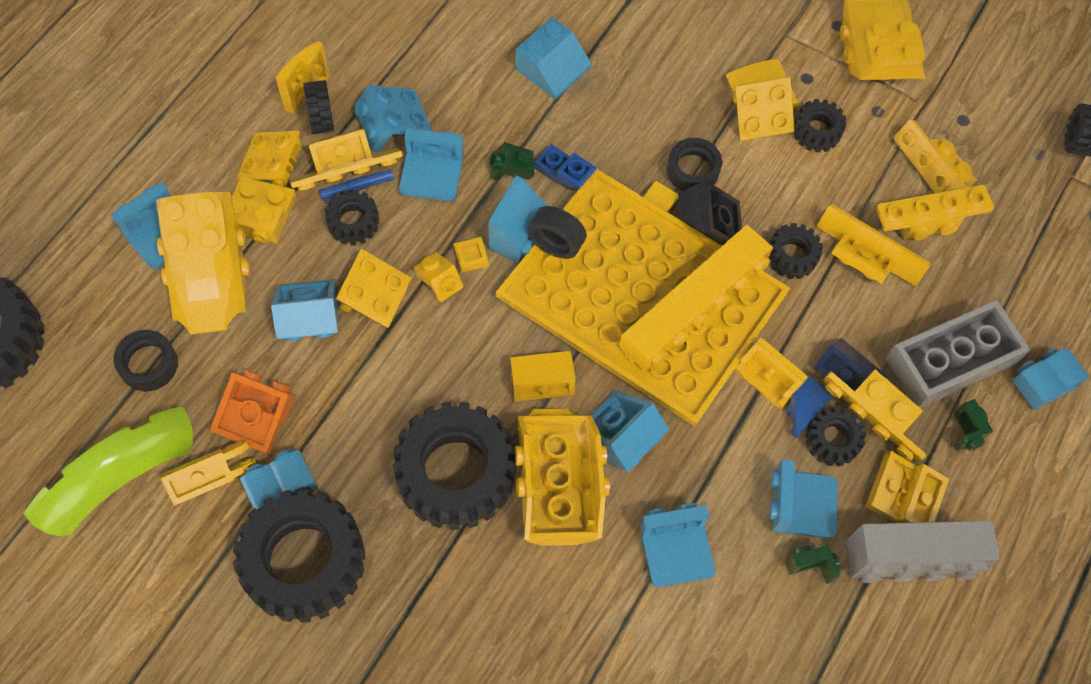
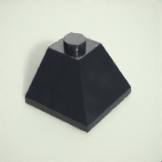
M707 180L678 193V212L680 218L721 243L725 244L742 229L740 201Z

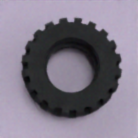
M0 277V316H2L0 325V387L3 386L6 389L14 385L13 380L18 376L23 378L28 373L27 367L30 364L35 365L39 356L36 352L37 350H42L44 345V339L40 335L45 333L44 324L40 320V313L19 286H16L6 277Z
M451 402L441 403V409L434 410L433 406L424 409V416L421 419L415 415L409 421V430L402 429L398 436L400 444L395 445L393 453L395 463H393L394 475L404 503L409 510L413 509L416 517L423 522L429 519L432 526L442 528L443 524L450 525V530H460V525L468 524L469 528L478 526V520L484 518L488 521L494 517L495 510L497 508L502 509L507 502L508 494L512 493L516 476L515 445L511 443V435L508 429L501 428V420L495 415L489 418L487 416V409L477 406L476 410L470 409V403L460 402L459 407H451ZM456 442L473 446L484 456L486 464L484 474L476 483L464 489L448 490L435 485L428 479L425 472V463L431 453L437 448Z
M300 489L299 495H293L291 490L280 492L281 498L275 501L270 496L263 501L264 508L260 511L254 508L248 514L251 520L248 525L242 523L237 532L241 539L234 542L233 553L237 559L233 561L236 574L239 576L238 582L252 601L272 617L276 615L282 621L287 622L298 619L301 623L311 622V617L317 615L320 619L330 615L328 612L330 609L336 606L339 610L346 604L344 598L348 594L354 595L358 588L356 582L358 578L363 577L365 569L363 560L366 559L362 542L363 539L356 521L351 513L346 511L342 503L338 500L331 501L328 494L320 491L315 496L312 495L310 489ZM301 529H313L322 532L328 538L331 545V556L324 570L315 578L304 583L288 584L280 581L273 574L270 566L271 556L278 542L289 533Z

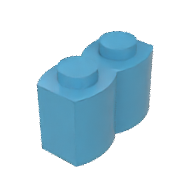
M1068 347L1060 351L1054 348L1040 357L1042 361L1035 364L1031 360L1017 369L1019 375L1013 382L1032 408L1037 410L1081 386L1090 378V375Z
M288 449L282 451L275 456V460L270 464H256L245 471L246 474L240 478L253 509L256 508L258 511L265 507L263 501L270 496L274 501L280 499V492L291 490L293 495H299L300 489H310L311 493L318 489L299 450L292 451Z

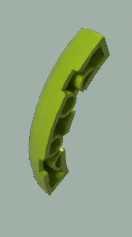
M180 406L149 416V423L134 430L125 427L94 445L62 470L64 477L51 489L44 487L23 514L34 527L47 534L55 536L72 535L91 511L119 488L158 465L189 454L193 445V429L185 409Z

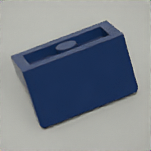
M842 338L834 342L814 365L824 376L833 372L853 391L874 370H877L885 378L888 377Z

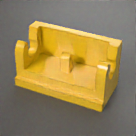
M760 338L742 357L740 364L735 369L736 373L780 410L808 378L805 373L763 338Z
M571 351L510 357L514 402L575 395L576 378Z

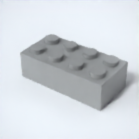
M995 300L896 344L886 356L885 361L908 398L919 408H922L1017 364L1030 351V348L998 300Z
M993 521L862 524L846 540L850 578H861L863 583L879 582L882 580L881 578L893 577L894 582H907L913 580V577L925 576L926 581L944 580L945 576H957V580H972L977 578V574L989 571V567L1000 560Z

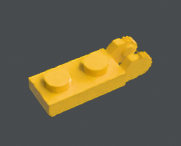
M246 440L231 444L223 450H216L160 474V479L173 505H178L229 483L235 477L244 474L248 468L256 465L254 457L237 462L232 467L227 462L228 459L240 455L249 449Z

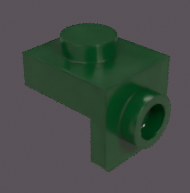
M504 142L490 155L489 167L491 168V178L497 180L506 173L513 176L517 175L527 180L531 179L535 175L534 151Z
M976 399L967 401L954 413L965 433V436L953 445L956 451L966 447L968 451H972L985 445L984 439L993 432L988 423L985 410L979 407Z
M811 545L797 548L792 551L793 555L786 562L790 575L820 566L826 584L832 583L840 577V561L837 555L831 552L829 545L812 549Z

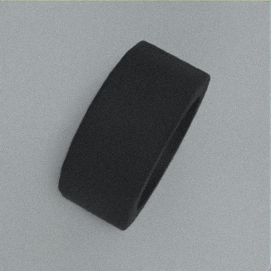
M687 138L679 141L672 148L667 164L668 178L681 191L705 180L715 185L723 164L721 153L708 140ZM696 155L705 159L711 166V170L707 175L694 177L683 172L678 166V161L684 156Z
M553 206L540 207L527 228L528 236L535 245L546 253L562 259L574 258L587 238L585 227L575 216Z
M141 330L126 336L119 343L114 354V367L128 386L134 390L148 392L158 390L170 382L178 368V357L169 340L157 331ZM148 346L160 348L164 353V360L155 372L149 375L137 376L130 371L128 364L136 351Z

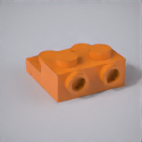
M244 369L243 374L232 372L210 432L236 442L246 440L249 447L266 454L271 453L280 426L286 423L296 394L289 392L291 386L273 380L270 385L262 382V375L251 370Z

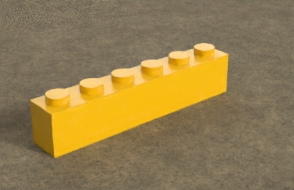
M746 224L623 333L619 347L644 371L652 365L655 367L659 366L667 358L668 350L673 346L680 347L687 340L690 330L694 327L697 329L701 328L710 318L709 313L715 308L718 310L722 309L731 297L729 295L735 290L738 292L743 290L750 282V276L754 272L760 274L771 262L769 256L773 247Z

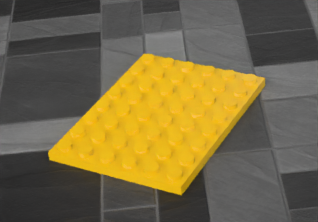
M596 169L594 174L562 209L575 216L586 229L587 238L577 255L571 259L558 258L546 253L534 244L529 253L525 255L496 291V298L693 427H696L741 362L742 357L748 352L787 296L790 287L764 271L760 274L754 272L750 276V282L743 290L732 292L729 295L731 298L728 303L720 310L715 308L709 313L710 318L701 328L697 329L694 327L688 332L689 337L680 347L673 346L668 350L667 358L659 366L655 367L652 365L644 371L619 347L622 334L722 245Z

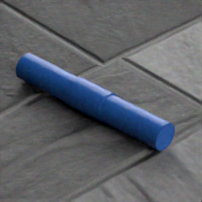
M391 169L320 189L319 191L322 201L334 198L338 192L343 195V190L349 189V193H353V189L360 191L392 181L394 177Z

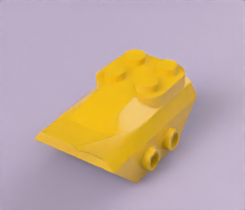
M844 0L840 40L844 41V62L848 63L851 75L860 80L926 79L923 68L925 52L921 33L917 24L913 21L909 0Z
M204 192L170 196L156 200L161 238H157L159 255H164L165 267L161 269V276L164 286L168 285L173 321L178 320L183 324L189 334L227 330L229 323L238 313L246 312V276H250L248 258H243L242 246H246L244 228H239L230 192Z
M532 409L528 416H518L519 446H515L514 457L515 465L520 466L521 477H517L516 493L517 497H522L524 540L541 546L578 545L601 539L605 499L609 495L610 484L608 476H604L603 465H606L607 462L606 446H601V435L593 417L576 416L569 409Z

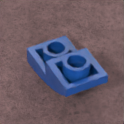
M553 144L534 162V169L575 189H580L597 169V167L576 153L569 156Z

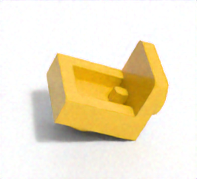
M437 252L425 257L421 263L413 267L416 276L432 288L437 300L443 302L463 288V283L454 264Z

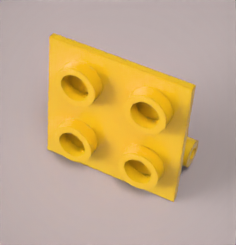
M790 77L735 86L732 98L733 102L737 104L740 141L794 132Z
M301 132L254 133L236 180L239 181L240 176L254 180H271L274 185L287 186L290 176L289 172L293 171V165H295L298 153L302 148L301 140L299 139Z
M360 249L335 299L341 303L339 306L341 310L350 312L351 309H354L388 328L412 277L367 251Z

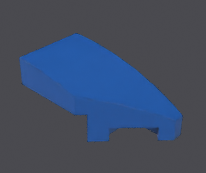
M809 377L791 396V402L786 408L787 415L792 418L794 427L791 432L795 438L802 433L833 397L812 377Z

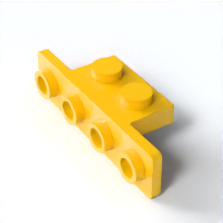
M909 120L893 136L894 141L934 193L967 188L977 181L976 177L972 174L971 166L961 160L955 152V146L945 138L929 139L915 120Z
M361 128L308 143L316 171L291 178L289 181L292 188L298 187L299 191L314 187V182L326 179L327 183L342 179V174L353 171L354 174H361L369 171V166L380 163L383 167L397 163V158L403 155L399 148L371 155L365 131Z
M985 185L880 203L876 207L884 231L900 229L903 240L914 239L917 241L935 234L950 235L958 230L965 217L988 213L994 209Z
M830 204L817 224L819 229L839 240L831 254L838 257L842 263L851 265L861 271L868 279L875 280L880 284L892 272L913 286H916L931 265L926 259L834 204Z
M874 370L855 391L833 372H830L823 379V382L827 384L825 386L826 390L837 399L843 398L850 405L848 407L853 414L856 413L859 419L863 420L865 418L874 426L872 430L885 441L889 439L898 447L896 451L909 462L913 460L917 463L927 456L903 434L920 416L923 410L877 370Z

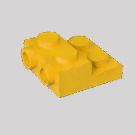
M240 176L231 198L239 228H244L245 236L251 237L260 243L272 242L278 244L297 196L295 189Z

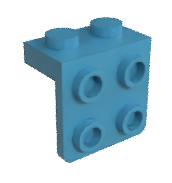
M367 85L354 105L355 114L365 131L371 151H381L392 134L405 135L406 128H424L431 131L418 95L413 89Z
M406 128L404 137L406 157L399 186L400 193L404 196L454 201L457 195L464 157L463 135H457L453 132H433L424 128Z
M162 182L147 188L140 196L129 203L121 205L117 211L111 214L120 232L153 270H157L165 265L164 255H159L157 238H161L156 200L170 197L171 195Z
M782 460L776 470H772L770 478V488L774 489L773 500L770 501L769 519H772V532L826 539L833 538L837 533V479L832 476L795 472V461Z
M687 503L679 506L678 510L666 512L665 509L659 508L648 511L646 516H643L639 529L651 582L654 587L660 588L704 580L714 576L715 567L705 530V524L710 518L707 505L697 507L696 503Z

